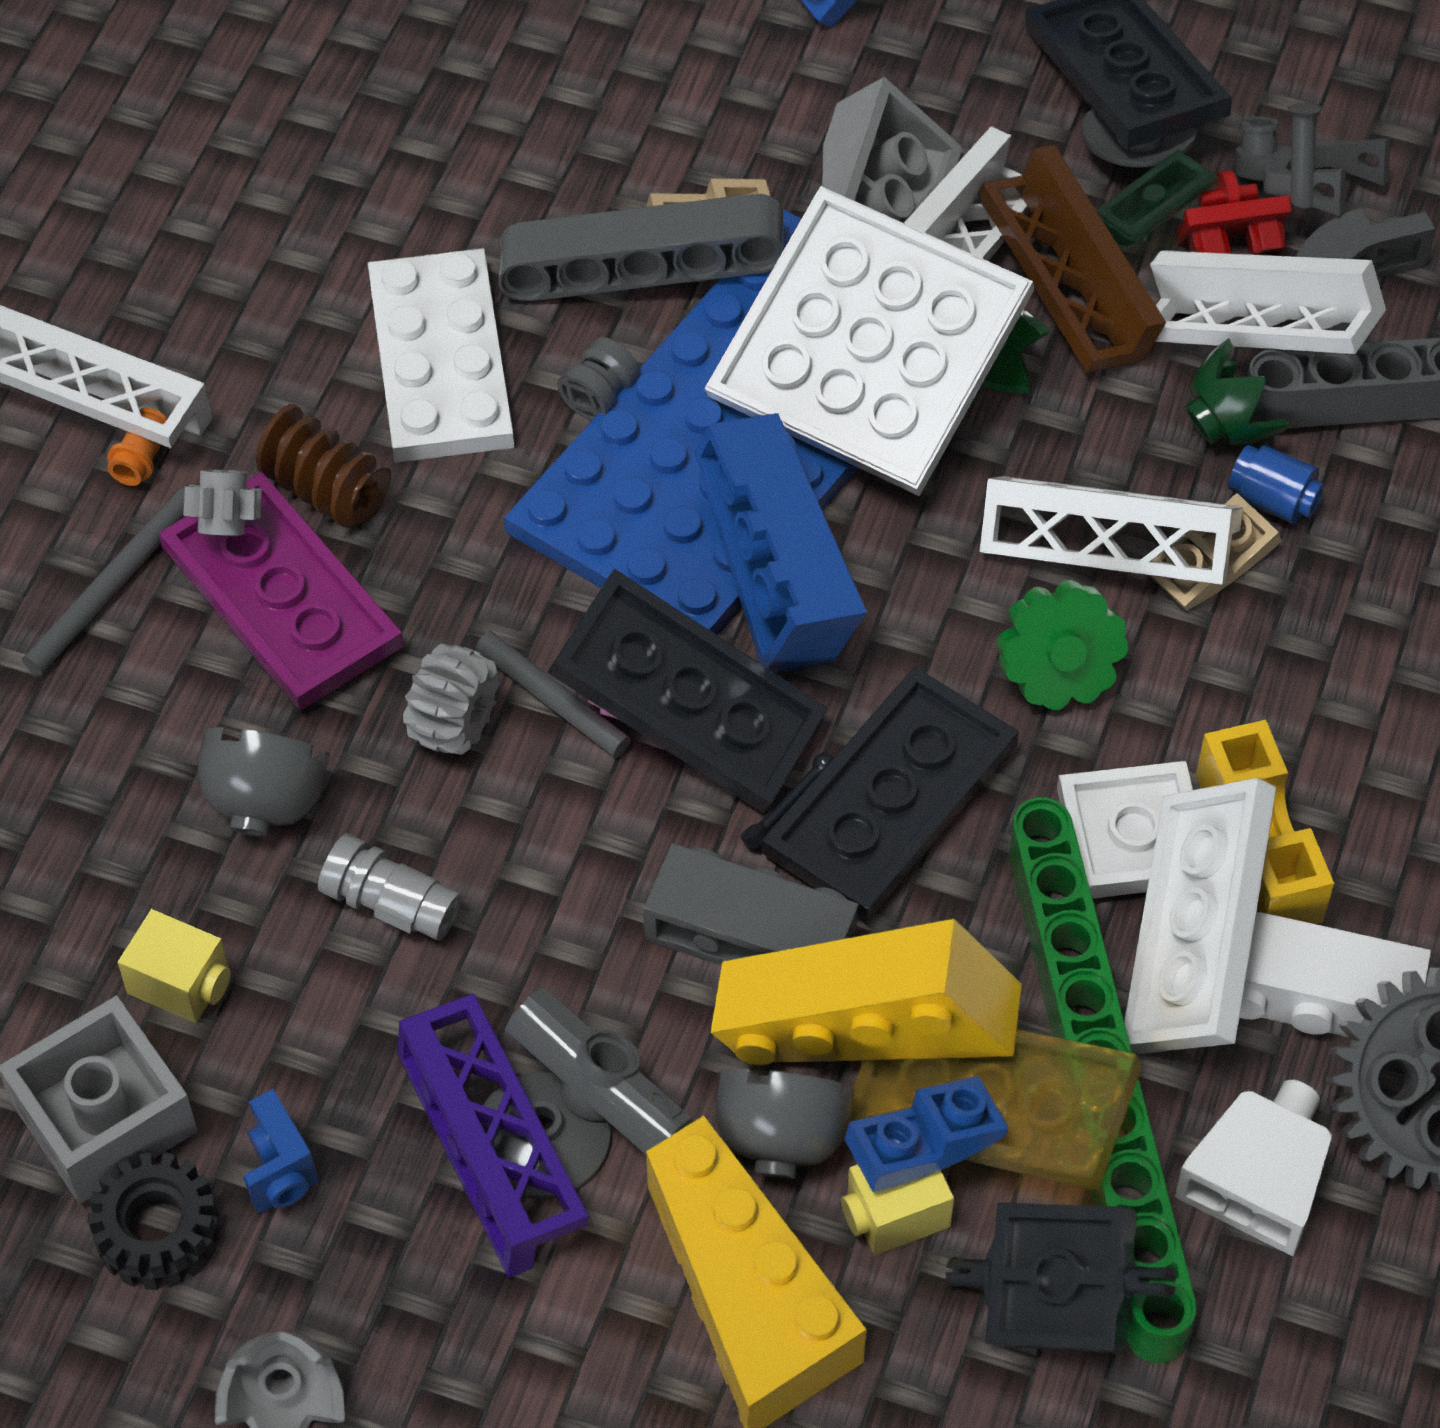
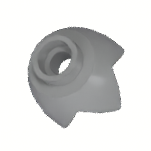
M268 1332L248 1340L230 1357L217 1390L215 1424L218 1426L246 1422L250 1428H308L312 1420L342 1423L345 1419L343 1390L330 1355L312 1339L295 1332ZM277 1369H283L291 1373V1376L284 1379L267 1377L270 1372Z

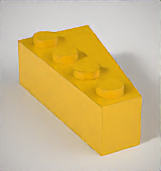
M955 919L722 961L710 1033L731 1049L737 1058L755 1065L775 1062L1014 1056L1022 984Z
M705 1116L700 1117L646 1151L648 1189L677 1262L681 1264L689 1284L692 1300L700 1320L704 1322L716 1352V1360L725 1383L729 1385L738 1407L739 1418L743 1428H765L864 1363L866 1328Z

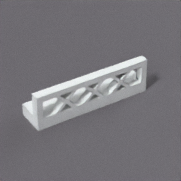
M990 127L904 224L989 261L1006 240L977 194L985 182L1022 175L1005 167L1011 135ZM1021 196L1017 200L1005 201L1010 209L1027 216L1031 212ZM989 219L993 229L968 232L964 222Z
M1160 251L1150 264L1161 296L1156 306L1166 321L1155 342L1219 346L1226 339L1230 338L1234 347L1356 354L1386 311L1372 260ZM1176 313L1193 314L1179 321H1171ZM1234 317H1245L1231 324H1220ZM1286 320H1298L1284 327H1272ZM1340 323H1351L1346 331L1325 330Z
M0 305V382L169 448H172L183 430L202 436L213 419L203 382ZM35 372L52 379L47 380L45 378L39 377L35 374ZM88 393L104 398L105 400H99L94 397H91L88 395ZM142 407L156 409L168 419L164 424L141 416L139 409Z
M1006 476L989 478L980 552L1223 585L1226 583L1232 534L1240 531L1243 507ZM1001 505L1023 508L1038 529L1021 543L998 541ZM1038 510L1057 512L1058 514L1046 522ZM1070 514L1083 516L1099 536L1081 551L1067 550L1052 530ZM1098 518L1119 521L1106 530ZM1130 522L1144 524L1160 544L1142 559L1128 558L1112 538ZM1159 526L1181 529L1167 538ZM1191 530L1216 533L1212 569L1189 566L1173 544ZM1044 536L1053 548L1032 544ZM1102 544H1105L1113 556L1092 552ZM1165 551L1174 564L1153 560Z

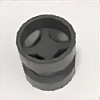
M599 337L594 339L583 352L582 363L570 366L557 382L558 391L565 403L574 412L592 421L599 412L605 415L616 404L615 396L621 389L630 388L641 376L640 368L636 359L620 343L610 338Z

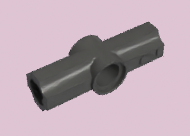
M544 987L530 994L510 1017L505 1030L562 1080L560 1095L568 1109L579 1117L591 1121L606 1119L645 1155L647 1150L695 1121L638 1071L640 1055L630 1040L610 1030L593 1031Z

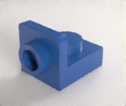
M271 1089L249 1101L256 1127L248 1130L247 1135L263 1165L245 1174L244 1181L250 1200L258 1213H262L271 1207L283 1208L297 1202L307 1193L309 1187L319 1182L311 1152L274 1089Z

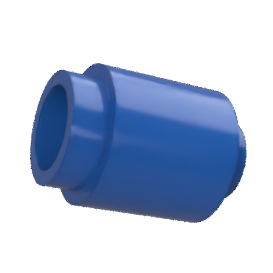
M1247 445L1240 453L1233 467L1228 482V489L1238 493L1250 506L1295 524L1302 515L1310 518L1314 514L1323 496L1325 484L1317 481L1319 468L1266 445H1263L1260 449Z

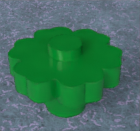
M1073 580L1062 582L1053 594L1043 587H1035L1023 599L1010 607L1008 616L1013 628L1002 632L996 642L998 651L1001 654L999 664L1005 676L1010 681L1018 683L1020 692L1029 703L1044 705L1051 710L1064 708L1069 703L1071 697H1074L1081 703H1091L1101 694V691L1107 690L1115 683L1116 672L1111 663L1121 660L1128 653V643L1125 638L1126 624L1116 611L1107 608L1106 599L1095 587L1082 586Z

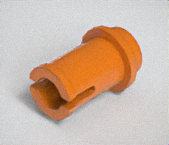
M149 407L139 409L141 416L164 424L168 419L156 409ZM127 431L121 443L112 445L107 454L109 462L107 468L110 475L118 482L129 486L138 485L141 481L149 479L154 471L152 460L161 444Z

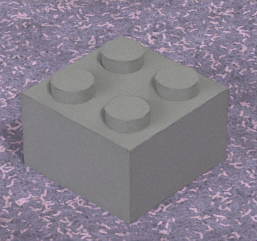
M117 995L0 1064V1076L12 1106L79 1204L91 1198L93 1191L98 1193L102 1191L99 1180L106 1172L115 1179L120 1176L117 1163L128 1158L132 1169L142 1166L139 1154L152 1152L154 1159L198 1132L188 1095Z

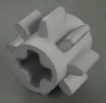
M200 470V485L184 486L183 516L198 517V533L245 535V520L261 518L262 489L247 488V472Z

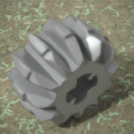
M442 643L432 651V654H427L422 659L421 669L417 675H412L413 684L411 690L405 695L408 705L403 713V723L406 724L408 737L419 741L421 746L437 752L442 751L444 753L460 755L467 752L472 744H476L480 740L482 729L486 723H490L491 710L497 703L495 692L500 682L499 676L496 675L495 662L483 657L482 653L472 649L463 648L458 645L449 646Z

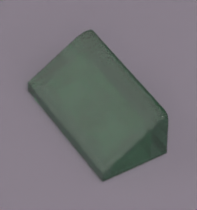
M1177 150L1096 209L1118 246L1132 247L1217 184L1218 177L1180 150Z

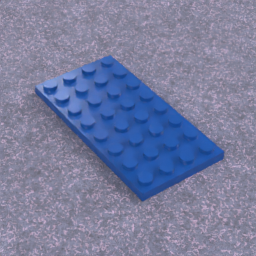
M783 209L784 244L786 247L801 218ZM772 271L721 278L640 367L641 376L630 388L621 389L615 396L616 404L605 415L599 412L504 517L505 532L599 588H602L615 568L717 635L742 604L694 451L708 424L751 417L708 397L705 387ZM792 436L796 445L798 459L819 506L823 510L856 472L858 467Z

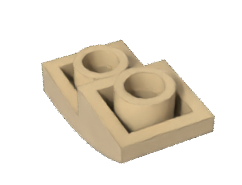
M1237 493L1225 503L1226 505L1243 507L1240 531L1233 533L1231 538L1225 584L1149 575L1186 611L1204 602L1231 584L1282 542L1279 532ZM1191 530L1173 544L1189 566L1212 569L1216 533ZM1165 551L1153 560L1174 564Z

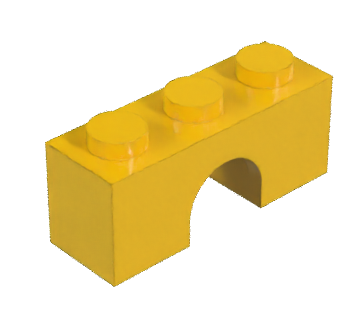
M1266 719L1205 733L1196 770V777L1201 789L1259 778L1276 787L1256 911L1311 924L1323 923L1334 882L1312 829L1308 828L1294 832L1285 801V784L1288 771Z

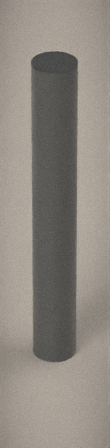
M492 631L486 632L479 639L476 651L482 653L483 657L494 661L496 667L613 757L618 758L625 753L631 743V738Z

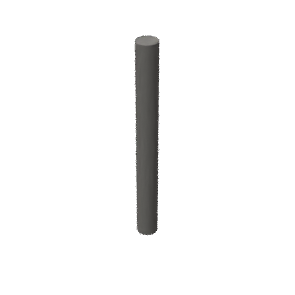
M180 487L22 658L24 665L36 675H42L161 545L159 532L186 517L183 516L184 488Z

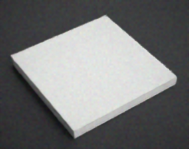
M820 186L707 383L705 391L708 397L751 417L778 413L787 434L920 496L1035 290L1033 281Z

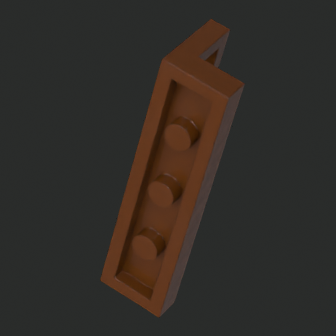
M1050 145L1035 148L1021 176L983 183L977 195L1029 280L1033 281L1034 288L1086 373L1145 360L1164 328L1166 321L1057 147ZM1021 196L1032 213L1031 218L1010 209L1004 199ZM1031 237L1052 246L1059 256L1058 262L1037 253L1030 242ZM1061 282L1079 290L1087 302L1086 306L1065 298L1057 286L1058 283ZM1086 327L1107 335L1114 347L1097 350L1085 332Z

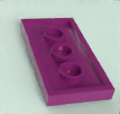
M260 472L247 480V488L262 489L261 518L245 520V535L198 533V517L186 516L159 532L161 546L298 710L301 711L403 648V636L398 627L263 472Z

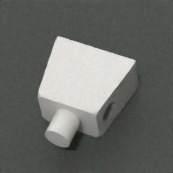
M1297 1080L1284 1081L1274 1101H1270L1252 1091L1242 1092L1186 1159L1181 1169L1175 1198L1294 1256L1308 1219L1332 1138V1133L1326 1127L1311 1121L1321 1102L1318 1093L1307 1084Z

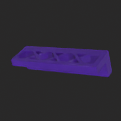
M471 994L400 1020L397 1056L507 1277L509 1278L534 1267L537 1245L586 1227L589 1216L476 996ZM466 1019L476 1039L469 1055L441 1046L434 1031ZM481 1051H483L487 1061L479 1059ZM453 1067L462 1070L459 1075V1078L457 1077ZM471 1074L500 1084L504 1095L497 1110L469 1101L464 1090ZM509 1106H511L516 1117L506 1114ZM480 1122L490 1125L487 1134ZM500 1129L528 1139L533 1150L526 1167L497 1157L492 1146ZM538 1161L541 1164L545 1174L535 1170ZM509 1179L519 1182L516 1190H514ZM528 1185L555 1194L565 1212L531 1224L521 1204Z

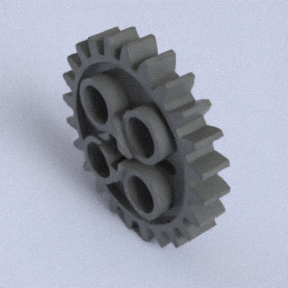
M1430 968L1426 987L1417 971L1402 972L1403 992H1400L1390 981H1381L1377 984L1378 994L1382 1002L1380 1005L1367 998H1358L1355 1004L1364 1020L1361 1024L1341 1021L1338 1025L1352 1041L1349 1047H1330L1329 1054L1345 1062L1343 1072L1326 1076V1082L1345 1088L1346 1096L1335 1100L1329 1107L1331 1111L1351 1112L1353 1119L1344 1126L1340 1134L1345 1138L1361 1136L1366 1138L1357 1155L1360 1160L1371 1161L1383 1154L1380 1175L1393 1179L1405 1166L1406 1186L1420 1189L1429 1173L1434 1191L1440 1192V1146L1437 1147L1432 1143L1427 1132L1429 1119L1435 1112L1440 1110V1091H1429L1436 1082L1430 1070L1432 1067H1440V1049H1436L1430 1044L1425 1031L1430 1017L1436 1012H1440V968ZM1393 1060L1402 1068L1405 1080L1400 1093L1393 1098H1388L1379 1087L1378 1077L1383 1065ZM1425 1093L1418 1101L1419 1103L1412 1109L1407 1121L1403 1125L1398 1124L1396 1118L1399 1112L1405 1106H1409L1417 1101Z

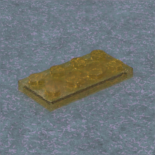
M1016 1030L1014 1056L864 1060L853 1087L855 1094L850 1122L911 1108L918 1089L979 1076L1007 1124L1008 1131L1004 1138L966 1158V1161L1099 1190L1142 1065L1134 1053Z

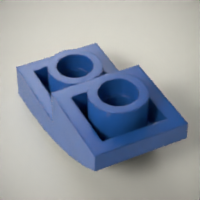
M979 1076L918 1089L911 1108L849 1122L844 1140L874 1193L920 1179L965 1160L1004 1138L1007 1134L1008 1126Z

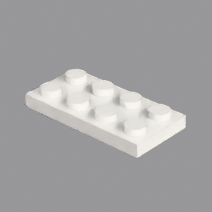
M484 248L368 262L394 463L514 448L513 430Z
M1259 778L1163 796L1124 1020L1131 1051L1145 1054L1235 1043L1276 793L1275 786Z

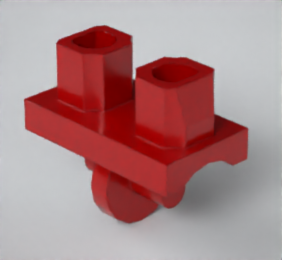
M1232 170L1220 171L1216 176L1215 189L1199 191V207L1186 209L1183 225L1177 226L1175 229L1178 246L1189 245L1191 252L1231 254L1228 239L1245 237L1249 255L1281 256L1285 249L1284 224L1292 212L1289 195L1258 199L1256 184L1239 186Z

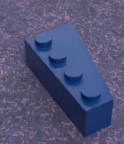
M778 413L708 424L694 453L760 664L774 673L833 663L867 614V611L798 459L796 445L792 436L787 434Z

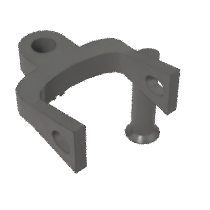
M1300 103L1287 107V110L1293 115L1291 147L1277 145L1278 120L1270 117L1246 118L1245 121H1241L1242 146L1236 149V174L1240 177L1263 181V190L1267 194L1277 196L1289 195L1290 202L1295 206L1301 208L1314 207L1340 217L1344 214L1346 173L1382 186L1388 183L1390 138L1340 142L1316 139V117L1323 109L1319 105ZM1363 153H1371L1377 156L1379 166L1372 167L1365 164ZM1322 167H1332V168H1335V169H1320V170H1315V169H1317V168H1322ZM1319 183L1330 184L1335 192L1334 197L1322 195L1318 189Z

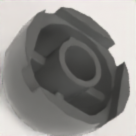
M224 727L204 729L198 760V780L201 792L213 810L232 818L231 830L251 836L268 837L270 826L292 825L305 818L317 804L325 783L330 754L326 751L312 759L313 745L296 739L256 730L241 729L239 741L221 740Z
M735 1068L719 1071L715 1108L716 1122L721 1137L734 1153L756 1161L754 1174L781 1179H795L797 1167L822 1163L835 1154L845 1139L852 1117L855 1094L853 1087L842 1088L843 1083L787 1072L770 1071L769 1076H760L759 1082L748 1080L749 1069Z

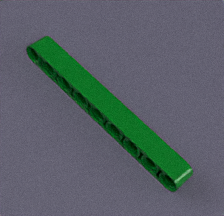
M1035 797L1021 804L1014 814L1009 849L1010 864L1094 1206L1126 1207L1137 1211L1134 1249L1146 1248L1159 1256L1160 1261L1147 1264L1135 1260L1136 1266L1172 1267L1175 1271L1176 1282L1150 1281L1175 1286L1174 1295L1171 1298L1134 1295L1133 1302L1129 1308L1127 1341L1131 1350L1141 1359L1148 1362L1167 1363L1177 1359L1185 1351L1196 1315V1301L1073 821L1067 808L1059 801L1048 797ZM1034 835L1044 836L1052 841L1037 842L1029 837ZM1047 891H1057L1059 893L1064 894L1066 897L1062 899H1052L1045 896L1043 893ZM1072 948L1082 955L1067 957L1056 950ZM1085 1005L1097 1013L1090 1016L1074 1013L1070 1007ZM1090 1064H1100L1107 1067L1112 1073L1106 1076H1097L1089 1073L1084 1067ZM1114 1124L1122 1127L1128 1135L1111 1137L1104 1134L1098 1127ZM1132 1186L1137 1188L1144 1197L1137 1200L1125 1199L1120 1197L1114 1191V1188ZM1152 1312L1165 1313L1175 1320L1177 1326L1170 1329L1157 1328L1146 1320L1145 1315Z

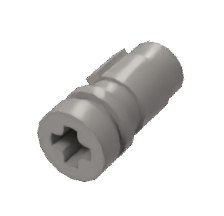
M348 833L342 835L329 852L318 881L319 892L340 902L346 899V904L357 910H361L366 906L374 910L375 918L409 934L412 931H419L438 941L442 940L448 933L458 914L462 901V894L441 885L440 881L402 863L396 864L388 860L386 851L376 846L369 849L367 842Z

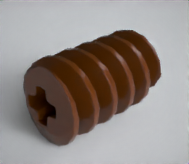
M296 404L286 405L271 418L262 433L256 453L257 469L263 472L268 479L276 480L284 490L294 492L304 503L313 504L319 513L331 516L339 526L353 528L361 525L373 516L386 496L391 481V469L384 467L376 470L377 459L372 453L362 452L358 455V447L355 442L344 440L339 443L340 436L333 428L321 430L319 419L314 416L303 418V412Z

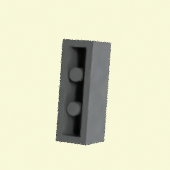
M672 843L643 907L644 940L722 965V961L856 937L859 903L848 900L844 895L830 888L819 887L812 889L785 880L779 873L768 868L757 867L750 869L726 861L717 853L706 848L696 847L688 849Z

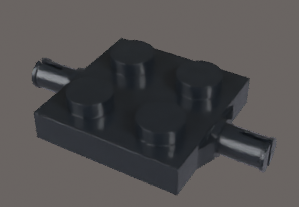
M997 1202L995 1235L987 1252L986 1259L951 1257L946 1264V1268L970 1273L945 1272L946 1281L950 1287H983L988 1306L985 1344L1008 1348L1126 1355L1129 1308L1133 1302L1134 1295L1171 1298L1176 1289L1175 1286L1166 1283L1150 1282H1176L1175 1271L1172 1267L1136 1266L1134 1241L1137 1211L1126 1207Z

